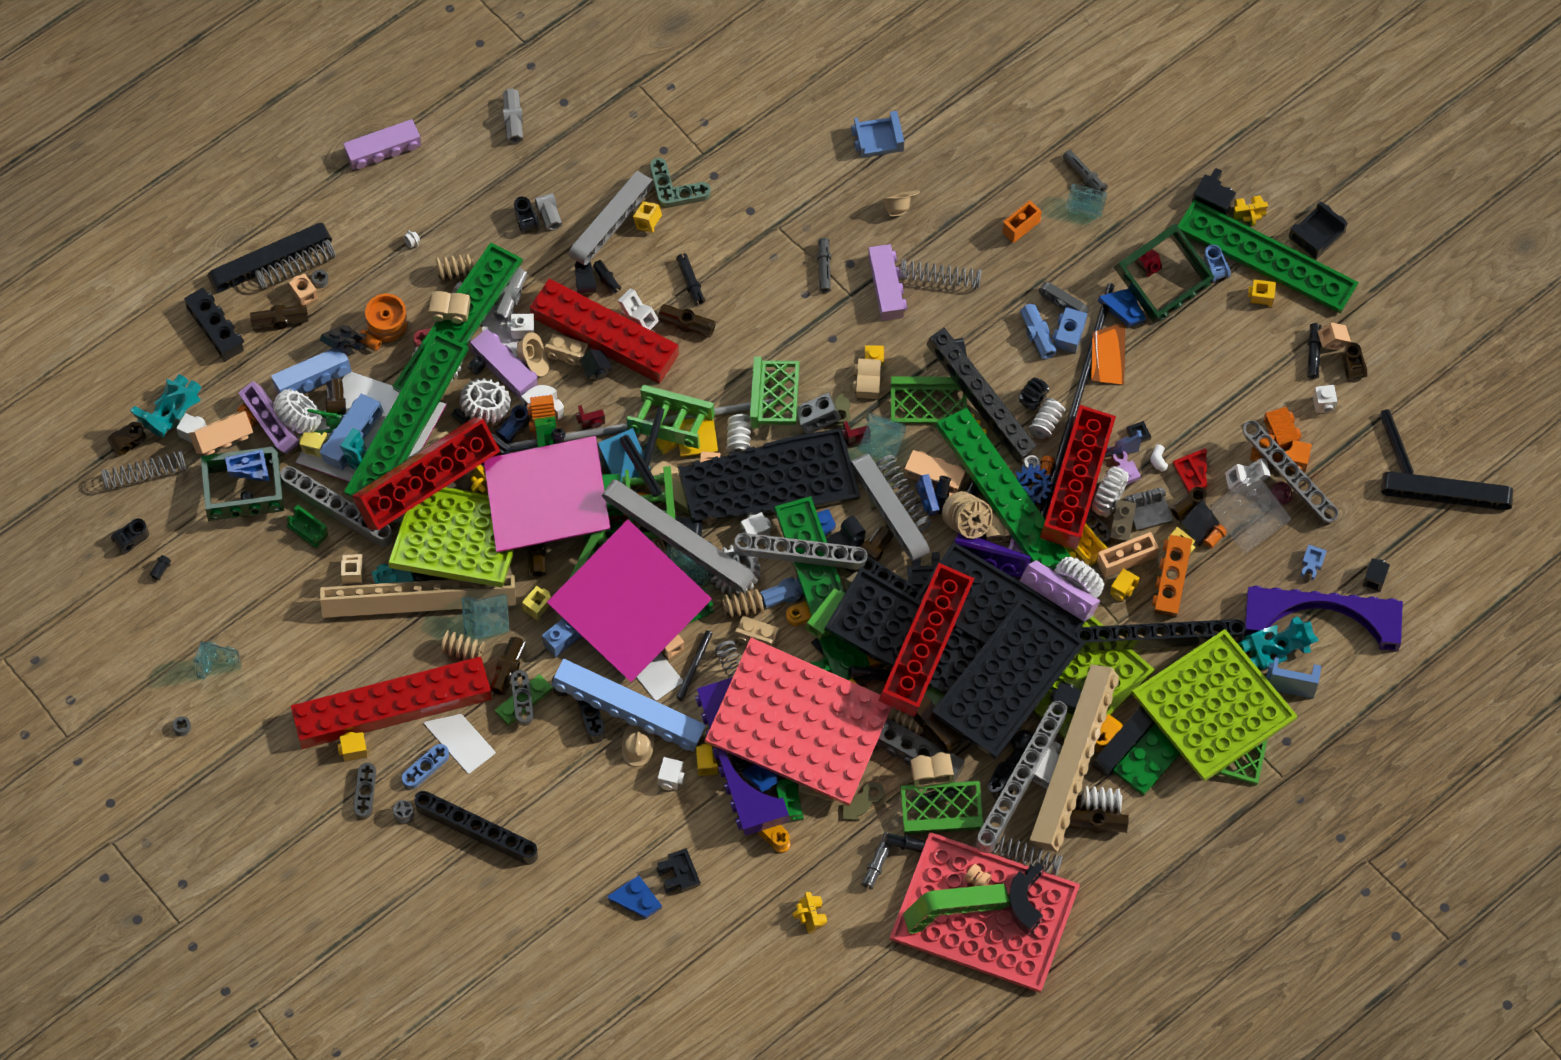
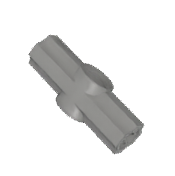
M511 88L503 92L504 124L506 125L508 142L518 144L523 141L522 108L520 107L518 90Z
M518 268L498 298L492 316L497 321H508L514 305L519 303L522 293L521 289L527 278V272L522 268Z

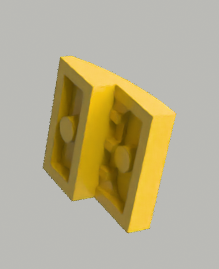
M696 418L684 419L679 429L689 432ZM714 419L703 420L697 432L700 441L699 449L679 444L680 457L701 455V452H718Z
M1086 523L1077 550L1064 546L1071 557L1083 561L1089 567L1097 562L1098 552L1108 549Z

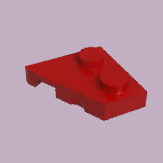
M1206 448L1176 459L1172 463L1188 494L1194 487L1200 486L1204 489L1207 487Z

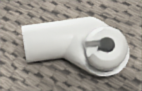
M1157 444L1150 461L1156 470L1164 472L1168 467V464L1162 458L1165 448Z

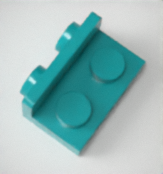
M352 428L340 446L348 466L357 470L367 452V448L359 430Z
M387 563L377 566V570L372 571L375 584L415 581L413 572L389 568Z

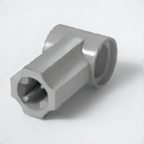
M550 193L536 197V207L539 214L542 215L546 229L551 231L557 230L562 226V222L557 211L554 194Z

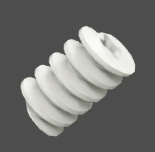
M1045 398L1042 407L1039 408L1035 419L1032 421V425L1028 428L1029 432L1038 439L1051 437V431H1055V426L1059 424L1058 420L1062 418L1061 414L1065 413V408L1055 399Z
M736 414L728 418L726 447L728 454L734 451L737 453L742 452L746 448H750L749 442L751 438L749 435L751 431L749 429L751 424L749 423V415Z
M1085 786L1082 791L1081 810L1083 805H1086V809L1089 811L1093 805L1094 810L1099 809V806H1101L1104 812L1109 807L1111 813L1117 808L1118 813L1121 814L1122 795L1120 789H1116L1113 794L1112 788H1108L1105 793L1104 787H1101L1099 792H1097L1096 787L1093 786L1089 792L1088 786Z

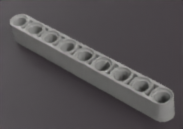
M613 479L603 492L602 497L609 504L737 591L744 592L755 577L749 569L618 480Z
M1052 702L978 834L977 848L979 851L989 853L998 842L1065 721L1067 707L1063 702ZM1060 711L1062 714L1056 715L1053 712ZM1044 727H1051L1053 730L1047 731ZM1040 742L1043 743L1044 746L1039 747L1035 743ZM1032 758L1035 762L1030 763L1026 759ZM1023 774L1027 778L1021 779L1017 775ZM1014 790L1018 794L1012 795L1009 793V791ZM1005 806L1009 810L1002 811L1000 807ZM996 822V823H998L1000 826H999V827H993V826H991V823ZM989 839L991 842L986 844L983 843L981 840Z

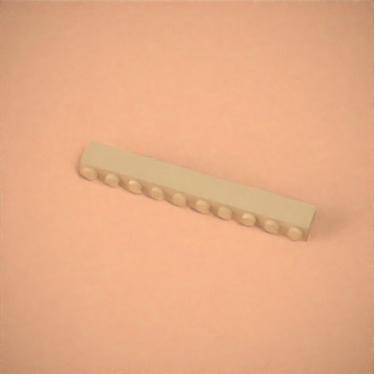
M507 575L503 588L455 579L321 587L320 603L322 618L516 605L514 575Z
M1092 664L1090 666L1030 841L1037 849L1042 848V850L1058 852L1059 847L1063 844L1065 830L1070 824V816L1076 806V798L1082 789V781L1084 775L1088 772V764L1094 754V746L1100 737L1102 723L1106 720L1108 706L1112 702L1114 689L1119 682V676L1111 667Z

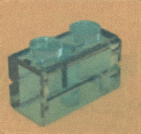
M1072 184L1065 209H1069V212L1073 214L1081 212L1087 214L1089 218H1101L1107 192Z

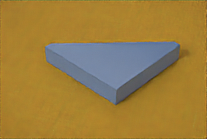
M1137 430L1136 435L1129 439L1126 436L1115 442V446L1107 447L1105 456L1122 454V451L1126 453L1139 452L1142 438L1141 430Z

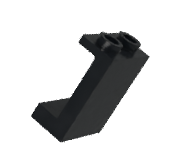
M1319 201L1315 210L1299 225L1295 223L1291 227L1289 238L1317 260L1346 232L1348 223L1342 216L1332 211L1329 205Z

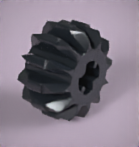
M1033 377L1021 390L1019 402L1030 410L1037 409L1047 397L1049 385L1042 379Z

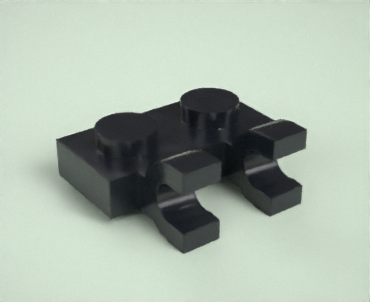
M342 325L321 334L320 341L334 349L339 348L349 355L353 350L348 345H353L357 350L363 349L364 345L359 340L366 339L367 335L357 333L350 326Z
M932 552V566H921L920 558L912 561V566H907L908 582L916 587H922L940 562L939 552Z
M687 848L668 854L667 861L657 863L658 867L656 870L659 876L668 873L672 869L675 874V878L664 880L665 885L663 887L666 893L672 892L678 887L683 892L701 885Z

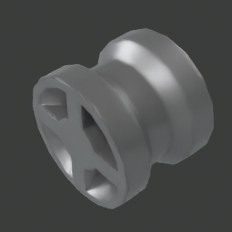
M400 800L395 803L393 807L395 820L400 824H407L412 821L414 817L412 804L406 800Z

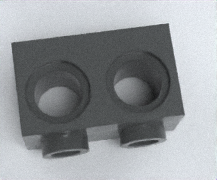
M829 393L820 395L809 402L797 406V416L806 434L841 420L835 402Z

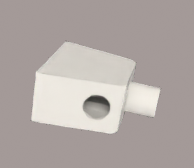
M1052 742L1031 780L1045 789L1049 787L1059 758V752L1062 749L1059 743ZM1032 758L1026 759L1030 763L1035 762Z

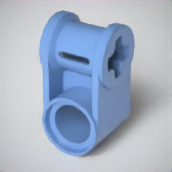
M1217 245L1208 246L1205 250L1203 261L1215 276L1211 282L1214 283L1217 279L1224 277L1230 278V268L1220 247Z

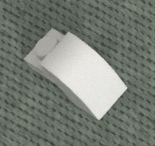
M630 288L618 300L623 309L622 315L637 324L651 330L659 322L652 307L643 304L635 290Z
M535 386L521 396L522 405L527 408V404H530V397L553 395L555 417L558 421L564 417V405L557 399V390L550 386Z
M1260 458L1250 466L1237 464L1226 471L1228 489L1248 491L1262 487L1264 485L1263 481L1270 476L1267 459Z

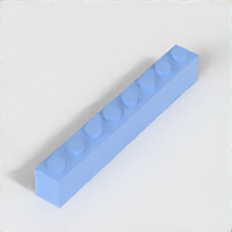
M564 658L551 684L559 692H566L577 700L589 703L596 709L607 711L611 716L622 718L630 725H637L650 734H656L667 742L679 745L684 750L694 752L706 724L704 725L693 718Z

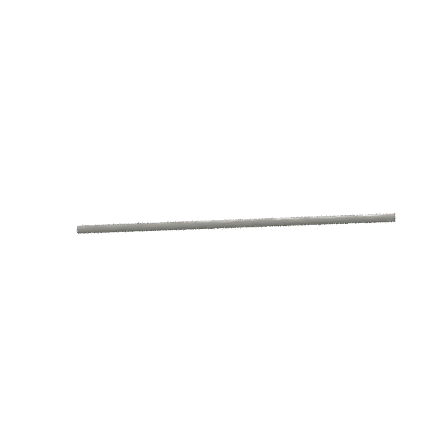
M771 398L764 401L769 405L775 399ZM751 402L714 408L715 416L750 410ZM686 414L684 419L696 418L697 416ZM677 415L666 416L661 425L674 423ZM648 419L646 421L654 422V419ZM625 423L566 433L564 442L628 430V426ZM537 439L508 443L507 445L511 448L510 451L537 446Z

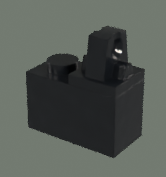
M1215 168L1211 176L1206 174L1203 176L1193 194L1192 202L1195 199L1227 215L1235 201L1236 192L1229 187L1221 185L1222 182L1219 179L1222 175V170Z

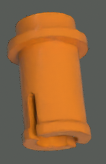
M361 330L359 332L367 335L366 339L359 340L361 344L364 343L374 351L379 349L382 344L381 340L369 334L368 330Z
M245 403L237 409V412H246L252 428L256 426L252 419L259 424Z
M1043 456L1040 460L1041 470L1046 469L1047 473L1045 475H1051L1052 466L1055 465L1054 458ZM1038 475V479L1043 480L1042 477Z
M1221 524L1215 525L1213 527L1214 530L1203 540L1209 548L1213 549L1222 537H1226L1227 530Z

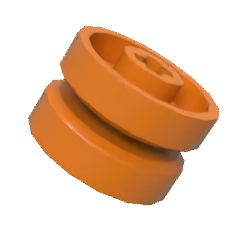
M388 293L379 294L367 303L365 316L368 331L372 336L383 342L395 341L403 336L406 332L408 321L405 304L399 297Z

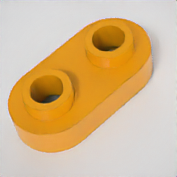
M806 601L792 605L786 611V620L793 626L807 623L811 618ZM798 612L799 615L794 616L792 613Z

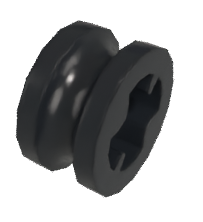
M479 356L472 359L468 365V369L470 371L473 370L474 375H478L486 367V362L484 360L481 361L482 359Z

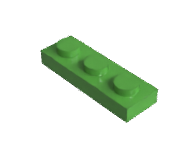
M540 674L529 682L532 707L553 690L552 686ZM519 694L516 699L519 702H525L528 697L525 694ZM513 696L495 709V713L507 726L516 720ZM522 708L523 715L526 712L525 708Z

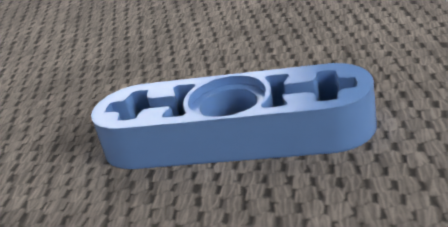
M443 744L435 745L409 767L402 775L404 787L407 789L417 788L449 759L447 746ZM437 751L443 752L444 756L437 757ZM422 763H430L431 768L428 771L421 770L420 766ZM407 777H414L415 782H408Z

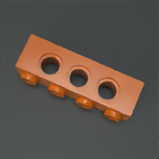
M1170 535L1169 540L1165 539L1163 551H1166V556L1161 558L1159 569L1163 570L1162 576H1157L1155 588H1159L1158 596L1154 595L1152 601L1155 613L1177 617L1193 539ZM1178 553L1181 558L1178 561H1173L1170 558V554ZM1173 571L1177 574V577L1173 580L1168 579L1166 573ZM1164 590H1171L1173 596L1165 598L1162 592Z

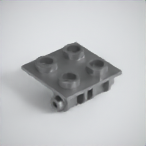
M1160 487L1125 496L1126 501L1136 503L1133 518L1136 530L1173 521L1164 497L1166 496L1165 489Z

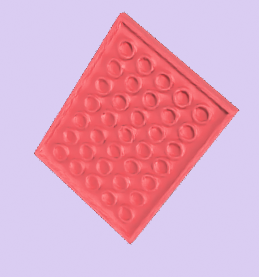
M750 638L708 732L705 743L850 806L892 707L879 702L878 700L881 695L754 638Z
M930 832L889 940L1041 993L1080 884L1043 872V875L1027 892L1030 904L1043 914L1042 922L1030 936L1017 926L1011 916L1009 906L1000 910L942 915L937 917L923 931L910 934L903 913L927 892L974 887L972 883H967L964 880L965 875L974 864L978 865L982 872H987L992 876L987 885L1005 884L1008 896L1016 874L1019 871L1025 874L1029 866L992 853H983L978 848Z

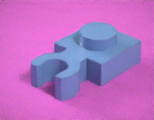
M1308 545L1302 562L1306 566L1302 569L1301 577H1304L1306 572H1310L1312 574L1311 580L1315 579L1316 569L1321 570L1326 550Z

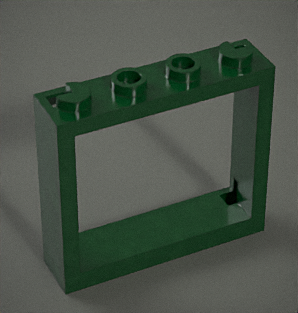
M1176 223L1113 267L1152 322L1157 318L1160 321L1169 315L1167 311L1172 308L1175 311L1183 305L1181 301L1186 298L1189 301L1195 297L1198 289L1205 290L1211 285L1210 281L1215 278ZM1171 237L1199 275L1201 281L1157 311L1126 267Z
M276 446L201 456L205 510L208 521L285 511L279 455ZM263 449L266 466L273 465L276 495L211 504L209 473L228 471L225 457Z

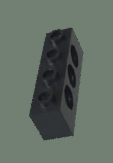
M202 287L184 298L186 308L224 362L244 351L242 336L239 333H235L232 322L229 319H225L223 309L215 305V299L210 292L207 293Z

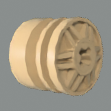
M960 491L952 494L944 503L942 517L946 526L967 538L975 539L981 537L992 524L993 514L989 504L968 492Z

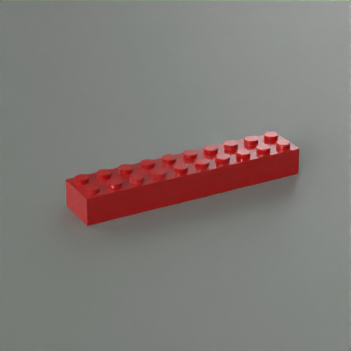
M480 656L290 706L301 749H306L340 740V736H344V734L349 732L367 733L490 701L492 696Z

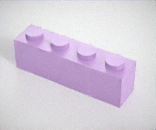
M411 119L343 144L347 159L352 170L364 168L366 165L374 162H381L383 159L391 156H398L408 150H415L421 146V139L414 121Z
M891 244L869 247L868 258L881 320L904 318L907 304L906 299H902L901 295L904 294L903 285L898 281L900 270L899 267H895V262H897L896 252L892 251Z
M486 329L470 342L471 351L476 356L481 357V361L484 360L486 366L520 400L523 394L537 386L538 377L536 373L528 370L524 362L520 358H516L509 346L503 345L494 332L491 333Z
M252 381L239 392V395L277 449L288 454L299 444V439L290 427H286L284 423H281L280 418H277V414L273 411L272 405L274 403L260 385Z
M1037 560L1027 566L1020 579L1022 583L1082 621L1091 618L1100 603L1099 599Z

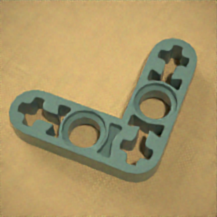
M655 158L651 161V174L660 206L669 208L701 202L710 198L711 187L709 184L699 182L673 187L666 161L663 158ZM656 165H660L661 167L660 174L658 172V168L656 167ZM664 179L668 183L665 186H660L657 182ZM700 189H703L705 191V194H702L700 192ZM666 191L667 197L669 198L668 201H666L664 198V192ZM681 192H688L690 195L688 198H681L679 194Z

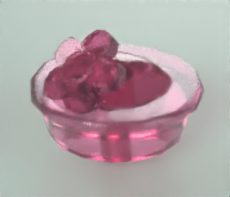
M1276 482L1271 489V497L1276 503L1287 504L1292 499V489L1286 482Z

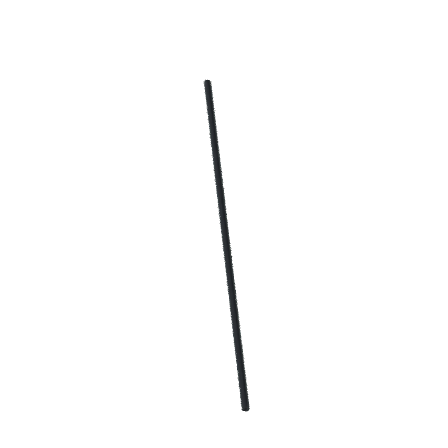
M1108 283L1104 295L1113 293L1115 285ZM1104 303L1101 305L1094 332L1101 330L1108 311V306ZM1092 338L1056 456L1055 465L1051 473L1052 478L1049 480L1053 483V486H1049V489L1052 491L1055 488L1092 365ZM1053 492L1047 493L1048 500L1045 498L1043 500L1040 513L1044 519L1046 518Z

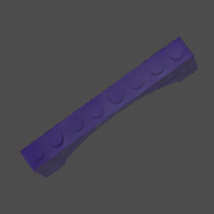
M1252 586L1247 589L1245 605L1246 630L1244 637L1271 627L1275 622L1291 613L1306 609H1327L1342 613L1360 623L1375 638L1380 650L1399 651L1402 636L1403 601H1398L1394 598L1387 600L1378 599L1373 596L1364 598L1357 595L1343 596L1338 593L1322 594L1318 591L1301 592L1298 589L1282 590L1277 587L1268 589L1261 586Z
M733 677L697 688L698 695L695 696L698 707L703 708L704 713H701L704 725L708 724L709 729ZM717 747L712 749L715 760H720L721 765L718 766L721 778H726L727 783L724 784L727 795L731 794L733 801H730L733 813L737 812L739 818L735 820L738 830H743L744 836L790 822L783 797L779 799L774 798L749 786L733 769L727 752Z

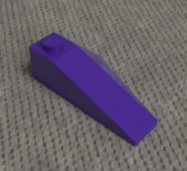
M958 533L955 540L956 544L1012 577L1022 576L1030 563L1031 557L981 538H967Z

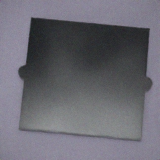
M1200 500L1181 522V525L1187 531V535L1195 540L1197 546L1203 543V540L1214 530L1213 527L1220 524L1214 516L1213 510H1210L1203 500Z

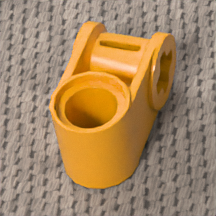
M1110 714L1106 716V720L1102 723L1100 737L1094 746V751L1100 753L1124 726Z
M782 825L758 832L775 851L785 853L790 849V835Z

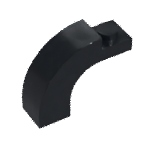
M1039 862L1035 866L1031 865L1025 874L1020 871L1016 874L1009 894L1011 916L1017 926L1028 936L1040 925L1043 919V914L1030 904L1027 897L1028 890L1043 875L1044 866Z

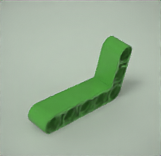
M1005 884L934 890L923 894L903 913L908 932L914 934L923 931L937 917L942 915L1004 909L1010 905V898Z

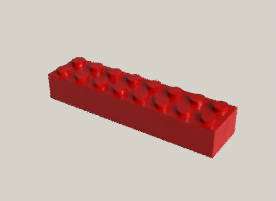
M550 278L530 306V314H534L535 320L574 340L587 343L588 347L593 350H603L606 357L659 384L679 356L678 344Z
M1083 405L1079 406L1040 535L1041 539L1077 550L1116 416Z
M472 418L351 497L368 528L380 530L499 453L500 449L484 419Z
M938 563L878 700L879 702L915 717L975 578Z

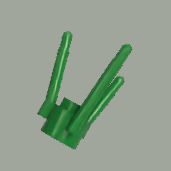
M314 409L307 410L310 413L326 418V426L330 427V429L315 431L319 434H323V432L332 433L338 427L343 417V414L328 413Z

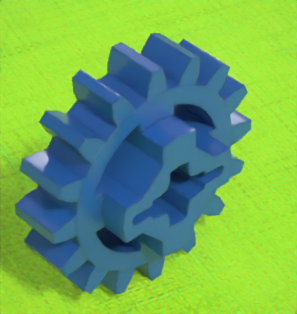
M1031 464L1028 469L1022 467L1023 472H1016L1018 476L1016 479L1023 489L1027 491L1035 506L1036 502L1042 505L1043 498L1049 499L1047 493L1053 492L1049 489V486H1053V483L1048 481L1052 478L1051 475H1045L1047 470H1041V467L1036 465L1035 469ZM1036 474H1039L1043 480H1038ZM1032 482H1034L1036 485L1032 486V489L1029 488V485H1032Z

